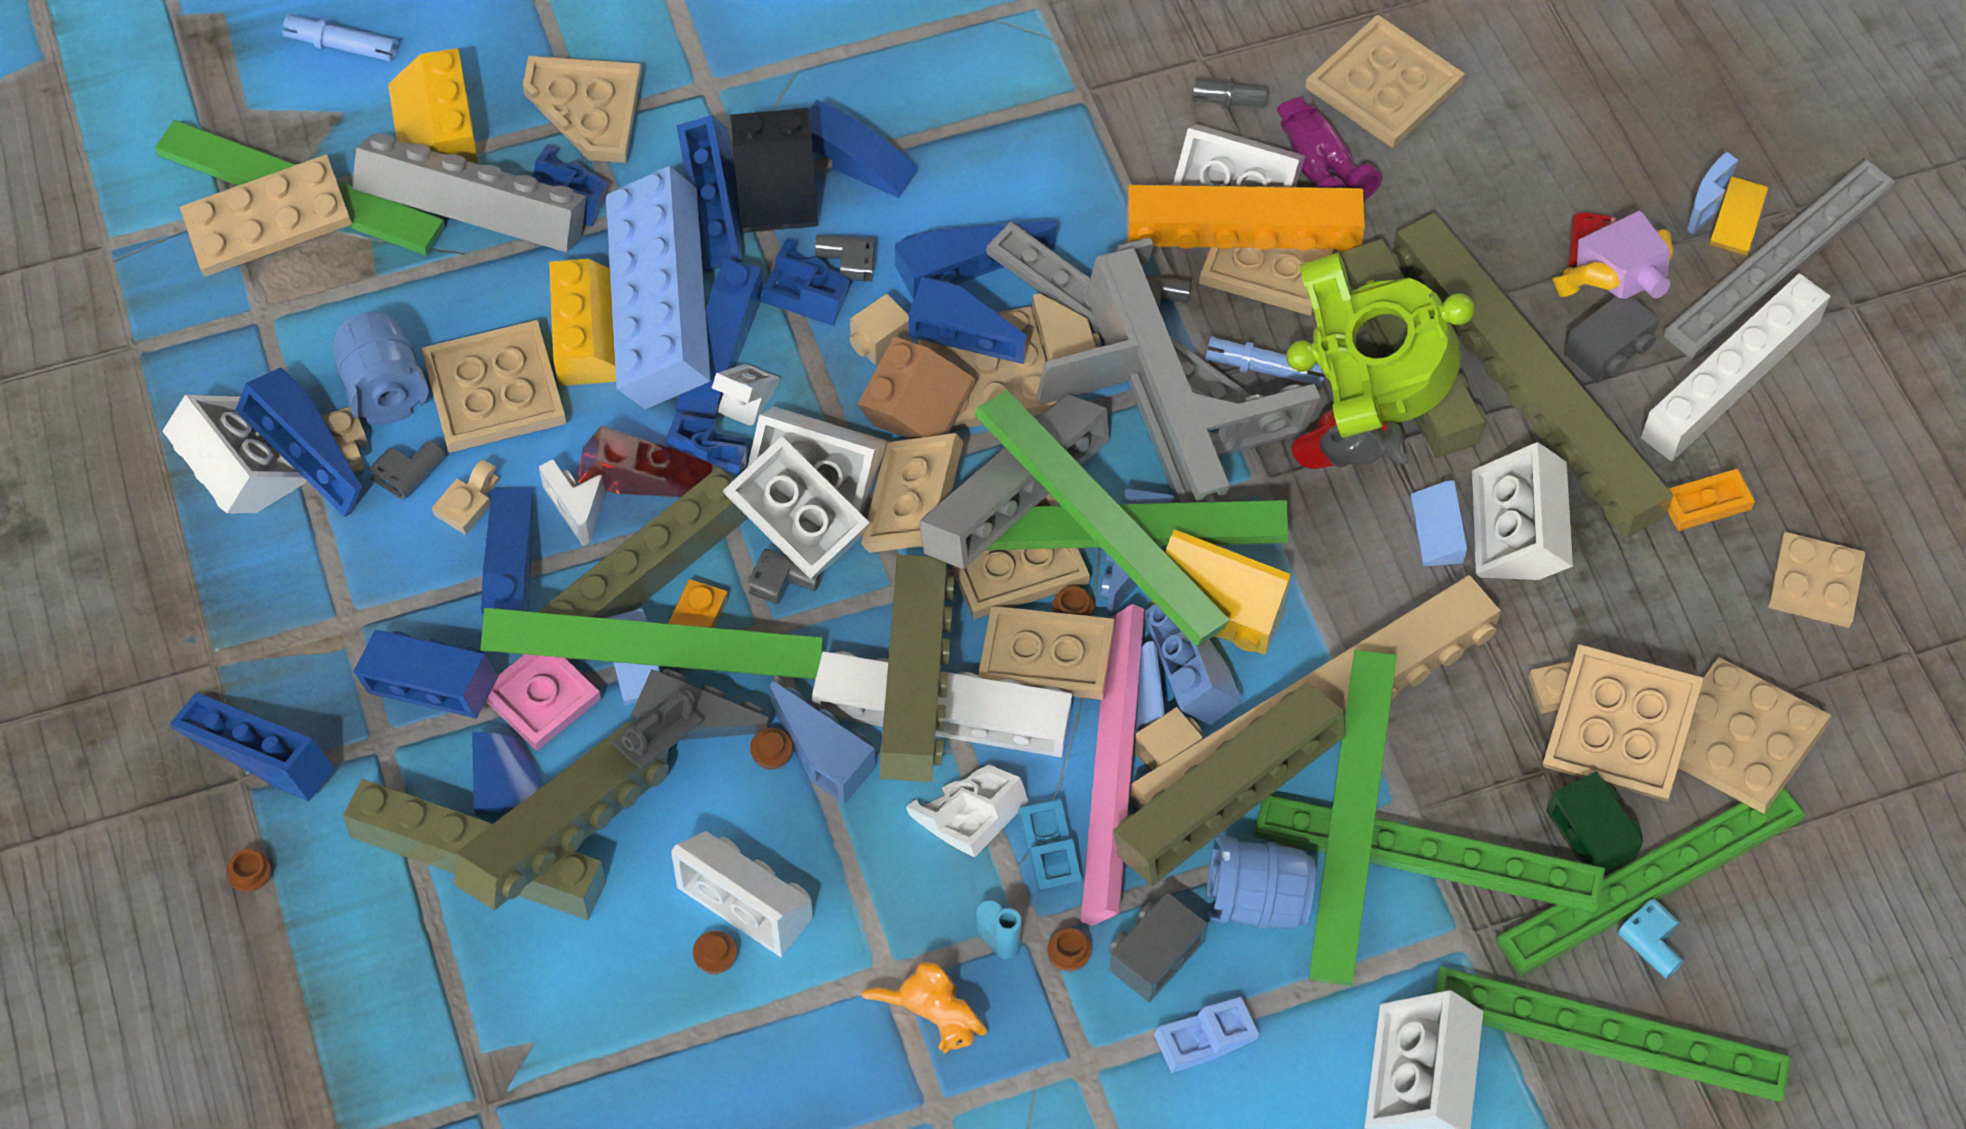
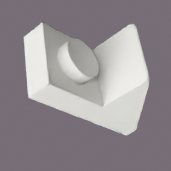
M746 363L716 373L712 389L723 393L718 408L719 413L746 425H754L778 387L781 378Z
M553 459L539 466L543 489L581 545L589 544L605 499L603 476L597 475L577 486L568 470L562 472Z

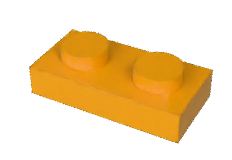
M1734 469L1668 488L1673 497L1667 512L1677 531L1752 510L1755 500L1739 470Z
M689 579L668 624L715 628L727 604L728 592Z

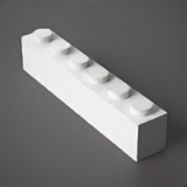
M1799 273L1649 412L1641 439L1671 462L1676 459L1820 323L1831 296Z
M822 651L812 693L813 707L818 711L820 709L827 710L839 720L883 727L888 659L871 660L859 658L844 651L835 653ZM968 672L959 674L948 673L946 698L938 697L937 705H946L944 731H936L935 736L1062 757L1071 715L1072 693H1066L1059 688L1051 686L1042 688L1025 686L1010 679L1001 681L983 679L976 674Z

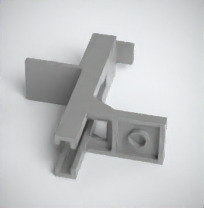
M1146 238L1118 245L1117 252L1096 257L1086 294L1106 346L1045 362L1036 395L1039 405L1061 400L1067 394L1076 396L1128 382L1171 492L1174 495L1175 502H1215L1212 493L1217 492L1218 496L1225 495L1230 486L1219 457L1305 434L1319 402V393L1315 384L1303 387L1295 384L1283 388L1277 394L1266 397L1260 394L1250 396L1240 404L1192 393L1141 266L1147 264L1150 260L1154 247L1152 239ZM1219 428L1218 434L1208 432L1210 430Z

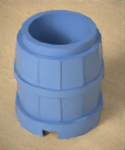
M378 311L364 312L352 316L341 324L336 331L332 348L337 364L336 370L341 383L346 389V398L353 417L358 419L359 415L360 417H365L368 424L383 425L403 420L412 415L410 408L418 401H420L422 406L427 399L429 389L423 372L417 365V357L412 343L408 340L401 324L390 315Z
M1217 836L1215 841L1222 849H1212L1206 897L1214 898V910L1205 909L1207 922L1227 924L1228 921L1251 925L1258 929H1296L1298 925L1305 926L1309 920L1314 898L1316 875L1314 857L1307 856L1306 851L1278 846L1272 842H1265L1264 844L1238 842L1237 838Z

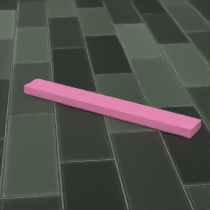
M1134 604L1110 617L1115 619V632L1104 699L1100 700L1080 921L1091 926L1119 914L1124 861L1118 857L1113 830L1128 815L1145 613L1143 608Z

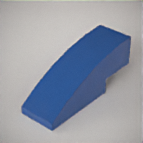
M817 99L808 111L812 151L832 159V169L899 198L917 173V166L888 141L864 124Z

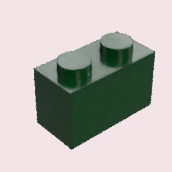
M1597 771L1552 793L1546 812L1580 863L1605 868V875L1637 858L1644 841L1642 831L1632 817H1627L1619 805L1616 791L1609 783H1604Z

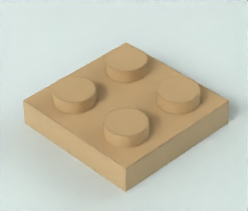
M1784 532L1780 541L1767 608L1850 628L1855 613L1865 552Z

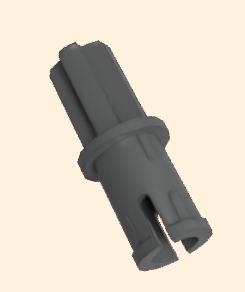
M1195 77L1193 102L1223 104L1228 109H1230V104L1264 108L1268 102L1269 91L1268 88L1263 86L1233 83V78H1229V81H1217Z

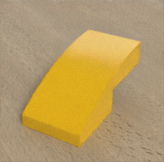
M1731 176L1709 245L1747 256L1768 187Z

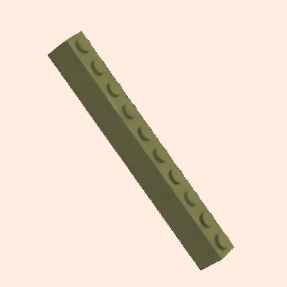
M1434 212L1397 231L1393 252L1396 253L1399 259L1401 270H1405L1412 279L1424 284L1435 292L1442 303L1454 293H1462L1472 299L1475 311L1471 320L1464 325L1452 324L1456 333L1461 337L1463 346L1469 353L1476 355L1484 365L1489 378L1500 384L1507 393L1512 406L1524 413L1531 422L1536 435L1541 439H1545L1555 451V454L1567 462V468L1579 480L1584 493L1591 498L1593 497L1604 510L1608 522L1612 526L1618 527L1624 536L1628 538L1664 518L1673 494L1438 215Z

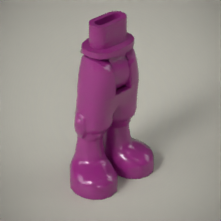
M1298 97L1278 106L1277 112L1282 118L1280 126L1287 134L1293 151L1305 155L1301 171L1308 179L1313 181L1315 188H1362L1363 202L1376 192L1382 183V175L1378 169L1369 163L1362 164L1356 168L1352 163L1349 149L1344 145L1332 125L1317 111L1314 105H1307L1302 97ZM1328 169L1336 172L1338 177L1331 176Z

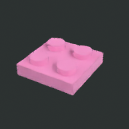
M523 655L498 675L486 702L528 744L538 751L600 701L601 696L600 691L565 658Z

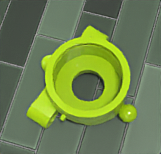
M1339 252L1300 264L1301 276L1314 309L1317 328L1314 329L1313 343L1303 340L1296 341L1290 345L1287 350L1286 361L1289 367L1297 372H1307L1313 369L1318 362L1333 390L1334 403L1332 407L1334 417L1343 439L1382 428V422L1398 423L1414 419L1425 414L1440 403L1452 388L1460 368L1461 350L1452 324L1464 325L1471 320L1474 315L1475 306L1470 297L1462 293H1454L1442 303L1435 292L1411 278L1375 282L1373 279L1367 281V285L1351 292L1346 270ZM1382 314H1391L1400 317L1407 323L1408 335L1403 346L1396 353L1386 358L1374 359L1364 356L1356 349V335L1359 328L1369 319Z

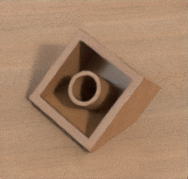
M894 336L857 404L874 427L909 439L944 435L949 433L976 380L928 347Z

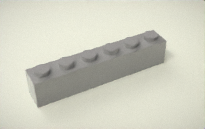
M372 134L356 147L353 179L354 190L563 252H567L582 238L586 196L574 193L568 187L550 186L537 182L531 176H516L502 172L497 166L468 162L459 155H444L431 151L429 147L422 144L403 143L394 140L388 134Z
M1069 394L1065 395L1037 419L1080 465L1085 463L1109 441L1107 408ZM1005 447L920 520L924 554L965 569L1024 517L1032 507H1035L1050 493Z

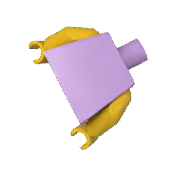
M1638 211L1579 239L1577 267H1569L1564 270L1562 276L1552 278L1558 296L1567 297L1573 295L1580 290V286L1588 284L1608 290L1621 299H1627L1643 290L1653 298H1660L1668 291L1671 284L1667 279L1669 262L1673 257L1671 234L1666 229L1655 230L1641 211Z

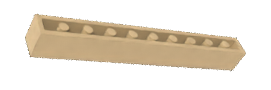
M1470 575L1466 576L1133 782L1130 795L1131 805L1136 811H1139L1152 800L1155 794L1169 788L1182 778L1190 767L1199 765L1216 752L1223 742L1233 739L1246 729L1254 718L1263 716L1276 706L1287 693L1297 690L1306 682H1309L1342 708L1345 721L1354 650L1397 655L1392 701L1397 696L1398 691L1409 684L1412 687L1421 684L1436 667L1441 664L1449 666L1457 661L1468 647L1475 643L1480 646L1489 641L1497 631L1496 625L1501 610Z

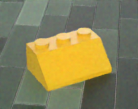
M455 48L420 54L388 84L397 141L407 144H422L429 147L431 151L444 155H459L468 162L479 164L459 49Z
M591 259L549 262L553 360L558 386L616 382L610 268Z
M1174 529L1165 553L1230 619L1226 628L1213 637L1217 636L1233 642L1244 651H1256L1266 655L1284 616L1291 574Z

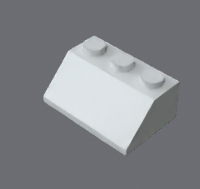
M1195 124L1188 128L1172 186L1297 187L1305 155Z
M185 395L163 429V433L173 444L174 450L184 458L195 472V477L205 485L216 499V504L223 511L231 514L258 513L307 482L295 468L235 411L240 397Z
M774 406L759 415L747 468L783 436L861 514L863 513L878 479L887 443L886 440Z
M783 436L723 490V493L810 579L820 574L842 557L863 537L870 523Z
M1536 442L1472 470L1476 575L1481 578L1540 580L1573 567L1567 462L1539 442Z
M705 831L676 844L671 850L678 889L781 958L813 919L810 896L802 887L792 882L787 885L775 877L774 871L766 863L758 859L751 861L742 855L737 845L726 837L721 836L718 839Z
M1451 990L1380 1004L1365 1129H1471L1483 1019L1482 1010Z

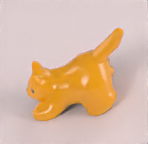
M922 962L918 964L915 973L906 978L896 991L882 987H872L862 991L861 996L865 999L879 1000L903 1006L936 1024L941 1035L938 1047L944 1054L951 1049L955 1050L971 1046L975 1038L973 1032L979 1036H984L988 1033V1030L965 1000L956 998V985L946 971L936 963Z

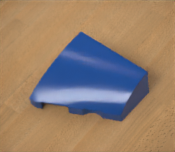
M547 144L536 159L534 173L531 177H534L537 182L550 186H565L572 189L574 193L586 196L583 224L592 227L603 205L608 182L598 175L587 172L584 166L576 161L564 163L556 157L557 148Z
M787 238L776 256L774 269L762 288L760 302L834 326L845 300L850 280L840 272L829 269L825 262L817 256L807 259L796 251L797 242Z
M676 414L667 434V444L670 448L702 459L732 473L741 474L747 468L754 439L716 434L715 419Z
M472 732L473 797L476 817L507 814L545 785L517 739L498 733Z

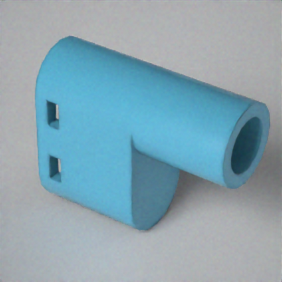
M1654 898L1629 918L1617 933L1665 979L1670 978L1684 963V960L1664 942L1678 928L1681 922Z
M994 901L982 902L976 910V930L997 956L1002 959L1014 958L1020 950L1021 916L1014 909H1003Z

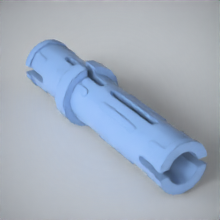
M287 14L284 19L283 27L289 28L288 30H282L283 37L314 43L315 48L319 49L331 47L386 60L390 63L396 57L397 49L392 48L393 46H398L397 39L387 38L332 25L330 20L323 18L315 21Z
M1215 336L1210 338L1208 346L1222 349L1224 353L1207 350L1205 361L1240 367L1239 371L1244 373L1252 370L1309 385L1315 384L1318 388L1322 386L1323 377L1308 374V371L1297 372L1289 367L1285 354L1255 348L1252 342L1246 341V345L1215 338ZM1318 362L1310 370L1323 373Z

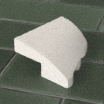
M987 765L972 772L964 780L954 781L941 787L944 796L923 806H920L917 800L912 801L906 809L914 820L934 835L962 852L976 857L1016 816L1018 809L1024 807L1029 801L1020 777Z

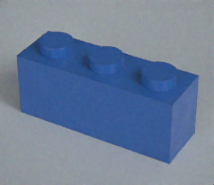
M375 630L353 671L368 694L476 719L498 678L488 661L487 655L476 648L466 647L465 649L448 646L437 639H430L429 641L412 638L401 631L389 633Z

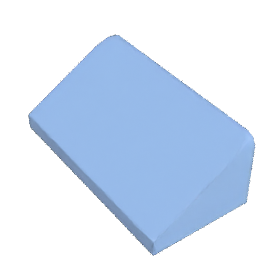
M1445 481L1412 493L1410 499L1422 566L1463 564L1467 544L1455 481Z
M1154 641L1147 642L1141 647L1134 737H1136L1137 732L1165 715L1157 647Z

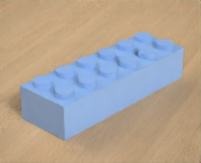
M667 166L606 195L616 388L643 409H648L710 382L697 189L671 166Z

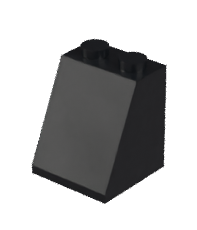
M808 108L730 114L741 233L818 226Z

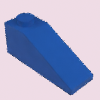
M921 277L909 312L910 338L1024 364L1026 358V334L961 286L951 284L943 279L934 280Z

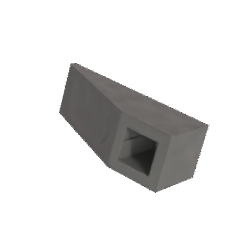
M651 669L631 713L632 721L635 724L670 697L674 691L686 689L695 698L692 711L702 718L703 722L681 740L750 735L770 728L769 717L764 716L765 710L747 701H742L741 705L725 699L726 694L708 685H703L702 689L686 683L688 679L685 676L669 669H664L663 673Z

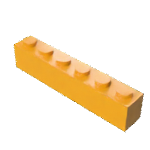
M1128 186L1127 243L1151 238L1154 247H1180L1184 249L1193 247H1218L1220 249L1258 248L1261 250L1272 248L1298 250L1335 249L1338 251H1345L1362 244L1365 229L1362 188Z

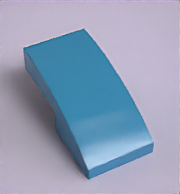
M1062 799L1020 807L1018 812L1038 890L1041 891L1082 882L1073 839H1070Z

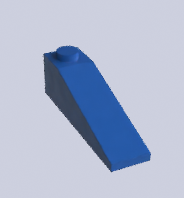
M713 115L676 125L686 179L697 189L703 268L706 272L721 267L724 259L743 262L735 163L728 128Z
M1054 221L1016 224L1049 249H1055L1056 225ZM1006 225L931 230L920 235H910L902 241L895 243V266L912 298L914 299L921 277L934 280L943 279L957 285L1003 268V265L987 255L986 248Z
M727 259L723 260L705 309L710 382L680 394L676 405V412L708 419L716 418L723 393L712 389L716 373L736 367L761 303L760 297L763 288L761 268Z
M281 367L247 382L235 411L344 517L350 515L362 486L309 394Z
M533 488L492 489L482 575V616L484 608L530 612Z
M195 692L170 723L174 730L279 790L308 802L335 770L313 738Z

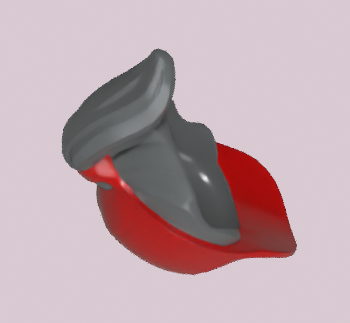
M1333 410L1326 411L1320 416L1316 430L1298 438L1291 445V452L1296 461L1310 469H1320L1329 466L1342 468L1349 464L1369 465L1385 453L1395 463L1407 464L1409 462L1404 453V435L1398 424L1382 422V428L1343 439L1338 430Z

